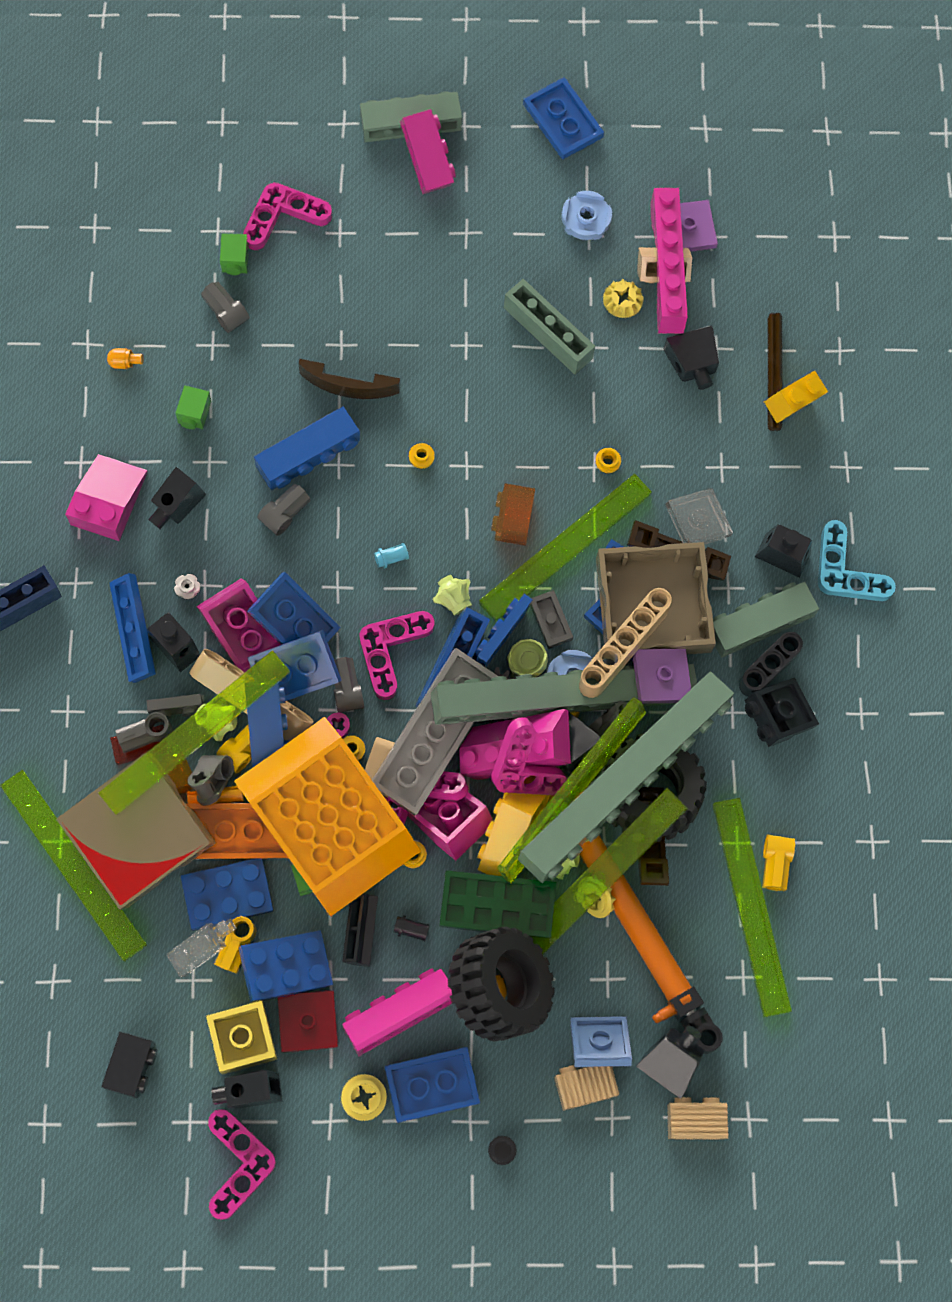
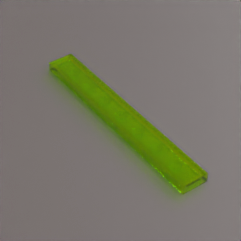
M634 473L479 600V604L497 622L507 612L506 609L514 598L520 600L523 594L530 595L647 499L652 491Z
M272 650L98 794L111 810L118 815L291 673L290 670Z
M635 697L629 701L500 863L497 869L505 880L510 883L514 881L525 867L518 860L520 852L586 790L644 717L646 712L641 701Z
M22 769L3 782L0 786L122 960L124 962L148 946L122 909L119 910L56 820V815Z
M666 789L554 902L551 939L531 937L534 939L533 943L538 944L543 951L541 953L543 955L688 809L669 789Z
M740 798L715 802L712 805L763 1018L790 1013L792 1010Z

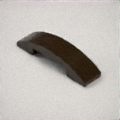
M299 359L300 375L311 384L329 393L353 399H380L400 393V378L375 373L372 383L326 374L325 363Z
M635 520L627 546L655 548L667 544H682L685 542L659 533L658 528ZM707 547L705 554L708 578L724 581L731 555Z
M642 787L638 790L640 795L637 799L641 802L653 806L665 805L664 788ZM662 836L660 842H651V838L648 837L645 838L644 842L637 840L638 869L641 885L669 886L665 836Z

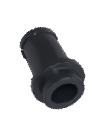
M403 915V917L397 916L393 932L398 933L399 937L402 934L425 942L430 924L406 919V915Z

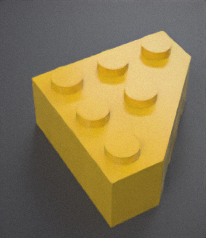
M531 775L527 777L524 784L532 783L536 776ZM504 793L503 798H499L493 811L496 814V818L490 822L485 836L489 837L487 844L483 843L477 856L481 860L478 867L479 871L488 875L513 876L520 863L517 858H519L520 852L529 844L536 829L535 825L544 812L550 795Z

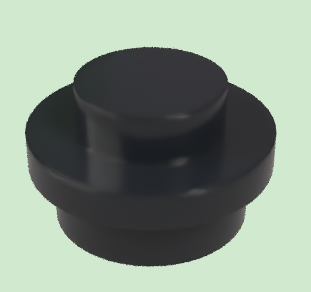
M507 1136L494 1138L488 1147L490 1159L498 1165L511 1163L517 1153L514 1141Z

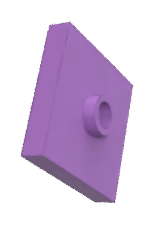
M709 200L680 203L683 248H689L690 251L717 248L718 243Z
M639 649L633 655L639 704L677 703L691 690L686 649Z

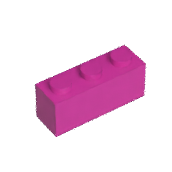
M429 109L403 117L400 124L422 194L451 186L454 183L453 178H456L452 163L448 164L446 158L448 148L445 140L440 138L438 130L441 127L437 115H433L432 110Z

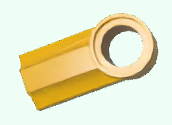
M248 725L235 738L228 739L216 753V755H228L232 758L235 773L242 771L252 759Z
M767 834L763 850L765 868L762 888L773 891L787 890L789 867L795 851V839Z
M240 916L231 921L229 932L214 965L235 974L238 973L242 964L239 947L250 944L256 936V927L250 919ZM246 923L250 928L248 935L242 938L237 937L235 932L237 926Z

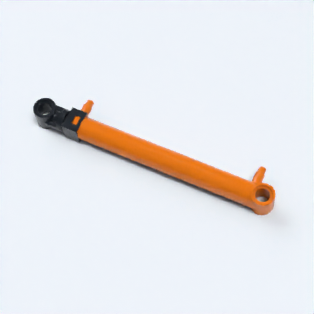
M568 785L558 795H550L549 808L555 815L538 825L540 832L552 822L554 816H558L569 806L559 805L556 802L557 796H567L570 804L577 798V793L571 786ZM599 835L592 842H584L581 845L583 850L580 856L592 876L598 875L600 879H606L607 887L612 888L611 895L616 899L613 902L615 908L613 911L668 1000V1006L652 1016L653 1021L658 1024L673 1015L676 1020L686 1015L687 1017L680 1021L684 1029L692 1026L700 1033L706 1031L713 1036V1044L711 1046L704 1045L700 1039L697 1042V1045L704 1050V1054L715 1051L723 1041L721 1030L713 1023L704 1007L696 1011L698 1007L704 1004L695 987H691L602 838Z

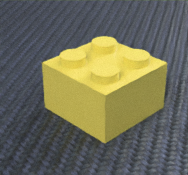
M262 1001L206 1016L219 1072L222 1075L277 1060Z

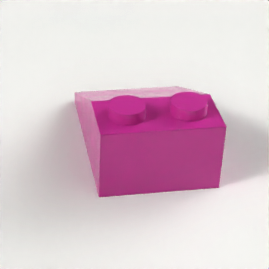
M98 454L75 490L65 515L70 525L120 541L148 471Z
M241 578L196 607L234 665L246 674L252 672L248 657L281 644L247 612L258 599L248 583Z
M469 792L463 799L458 801L427 798L417 815L408 813V817L454 860L463 855L487 831L490 822L493 821L487 806Z

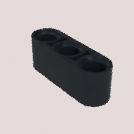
M786 632L746 670L739 682V689L742 694L749 697L755 691L766 688L797 657L803 647L800 635L795 632ZM783 643L792 644L795 651H787ZM772 660L773 662H775L777 668H768L765 664V661ZM747 678L756 679L759 683V686H750L747 682Z

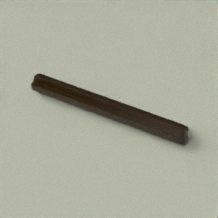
M770 313L768 316V399L782 390V315L780 313ZM768 410V430L780 431L782 421L776 423Z

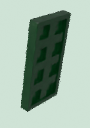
M446 870L439 926L481 932L508 927L510 929H518L530 937L551 939L556 882L544 881L541 883L539 880Z

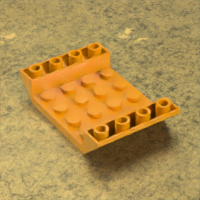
M325 717L234 781L330 917L421 852L407 828L344 740Z

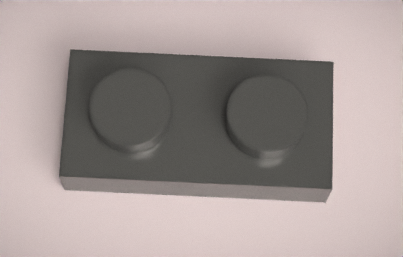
M554 590L531 598L533 601L530 606L548 649L572 641L574 637Z
M201 694L146 700L149 715L158 712L164 714L167 719L171 718V715L182 714L184 717L196 716L198 708L203 705Z

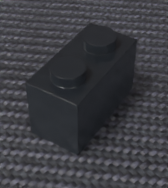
M119 1031L101 1087L138 1099L139 1093L144 1094L149 1077L145 1076L148 1065L153 1066L158 1050L154 1048L155 1043L151 1040Z

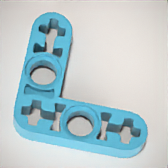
M829 521L821 534L818 587L825 594L874 601L888 600L896 589L894 580L886 575L845 570L847 528L841 521ZM832 528H835L836 533H839L835 544H831L833 534L829 532ZM829 551L836 552L840 559L839 562L830 563L826 559V553ZM828 577H833V581L839 583H835L833 587H830L829 582L826 580ZM844 578H846L844 583V589H842L843 583L841 582ZM852 579L860 580L864 586L863 590H853L850 586V581ZM880 583H883L884 587L888 589L884 594L881 593L880 588H875ZM869 585L873 587L870 592H868Z

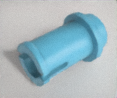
M401 543L384 550L379 548L378 552L374 553L378 568L383 567L385 569L389 564L409 559L406 545Z

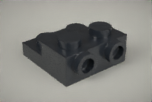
M795 677L755 691L744 700L746 703V714L748 717L754 718L758 726L757 735L761 741H766L768 747L787 741L793 736L819 725Z

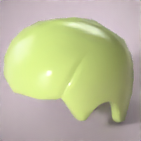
M525 639L512 646L507 660L511 671L515 675L531 674L532 677H537L546 669L548 655L540 642L533 639Z

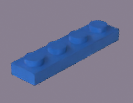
M128 573L109 582L128 680L129 682L137 683L155 675L156 672L137 578L135 574Z

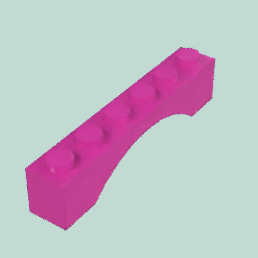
M654 188L651 201V222L657 255L658 333H684L688 316L679 188Z

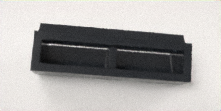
M363 893L349 903L343 963L370 967L378 896Z

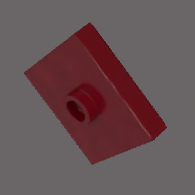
M334 990L278 997L282 1053L338 1048Z

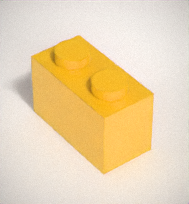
M814 370L764 401L776 423H779L828 393V390Z

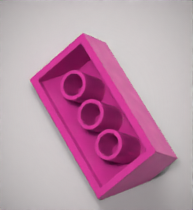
M567 709L523 717L531 722L536 731V736L525 765L555 767L571 764ZM515 719L473 727L459 748L460 774L476 780L491 778L507 728ZM520 751L511 752L507 759H515Z
M431 968L418 976L420 981L411 986L409 982H406L394 989L395 995L388 999L381 996L370 1003V1009L363 1013L360 1010H356L345 1017L347 1022L343 1023L342 1026L358 1056L365 1054L452 1004L450 999L452 992L451 988H448V978L441 969L435 972Z

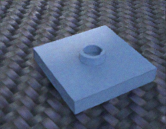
M626 1016L571 1018L570 1027L575 1067L631 1066L632 1056Z

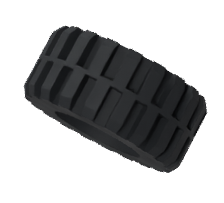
M645 733L638 734L635 741L629 737L622 742L621 747L616 746L605 763L603 773ZM681 749L676 754L677 760L668 769L662 767L658 771L666 775L676 788L677 797L673 802L662 806H653L636 799L631 805L625 803L619 809L621 814L611 824L614 827L620 825L623 828L621 833L628 837L630 833L637 835L636 840L643 842L646 837L651 838V842H660L662 836L670 840L676 837L677 832L683 833L686 831L690 823H693L697 817L707 788V782L703 780L705 777L704 767L697 766L700 759L695 753L690 754L688 750L684 752Z
M500 927L470 937V939L460 944L459 949H456L452 957L454 962H451L449 965L448 973L451 974V978L448 979V988H451L452 992L450 996L452 1004L455 1003L457 1008L455 1012L460 1019H464V1025L469 1030H475L477 1036L483 1039L486 1038L489 1041H504L534 1032L546 1021L547 1013L552 1009L553 1002L551 998L555 995V988L552 987L554 977L553 972L550 973L548 965L550 963L548 958L544 957L541 953L543 951L538 944L533 943V938L523 934L518 929ZM496 967L501 972L506 983L507 1001L502 996L497 985Z

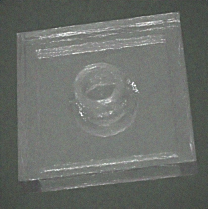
M713 488L668 500L665 504L683 543L704 542V544L730 537L733 534Z

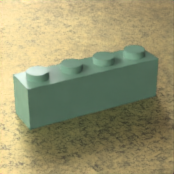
M445 91L434 95L420 94L409 98L395 97L390 100H370L366 103H360L364 142L405 138L400 124L402 118L429 109L439 119L441 127L438 130L439 133L461 131L462 114L458 92L450 93Z
M522 279L505 294L504 309L574 375L593 359L595 345L527 281Z
M795 582L783 587L780 593L775 595L772 592L760 597L758 599L759 602L755 604L745 603L737 607L735 612L730 615L722 613L714 617L715 647L721 658L813 618L818 612L819 607L806 583L802 582L798 585Z

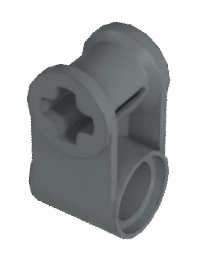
M203 755L199 759L196 768L188 778V784L192 789H195L197 800L201 805L213 804L220 798L224 787L234 772L232 758L228 755Z

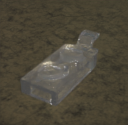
M231 919L226 922L223 920L215 927L213 923H207L166 954L180 978L186 977L226 947L222 939L236 929Z

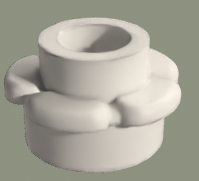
M192 574L181 575L175 581V593L184 599H192L200 591V583L197 582V577ZM186 584H189L190 587H189V588H185V585H186Z

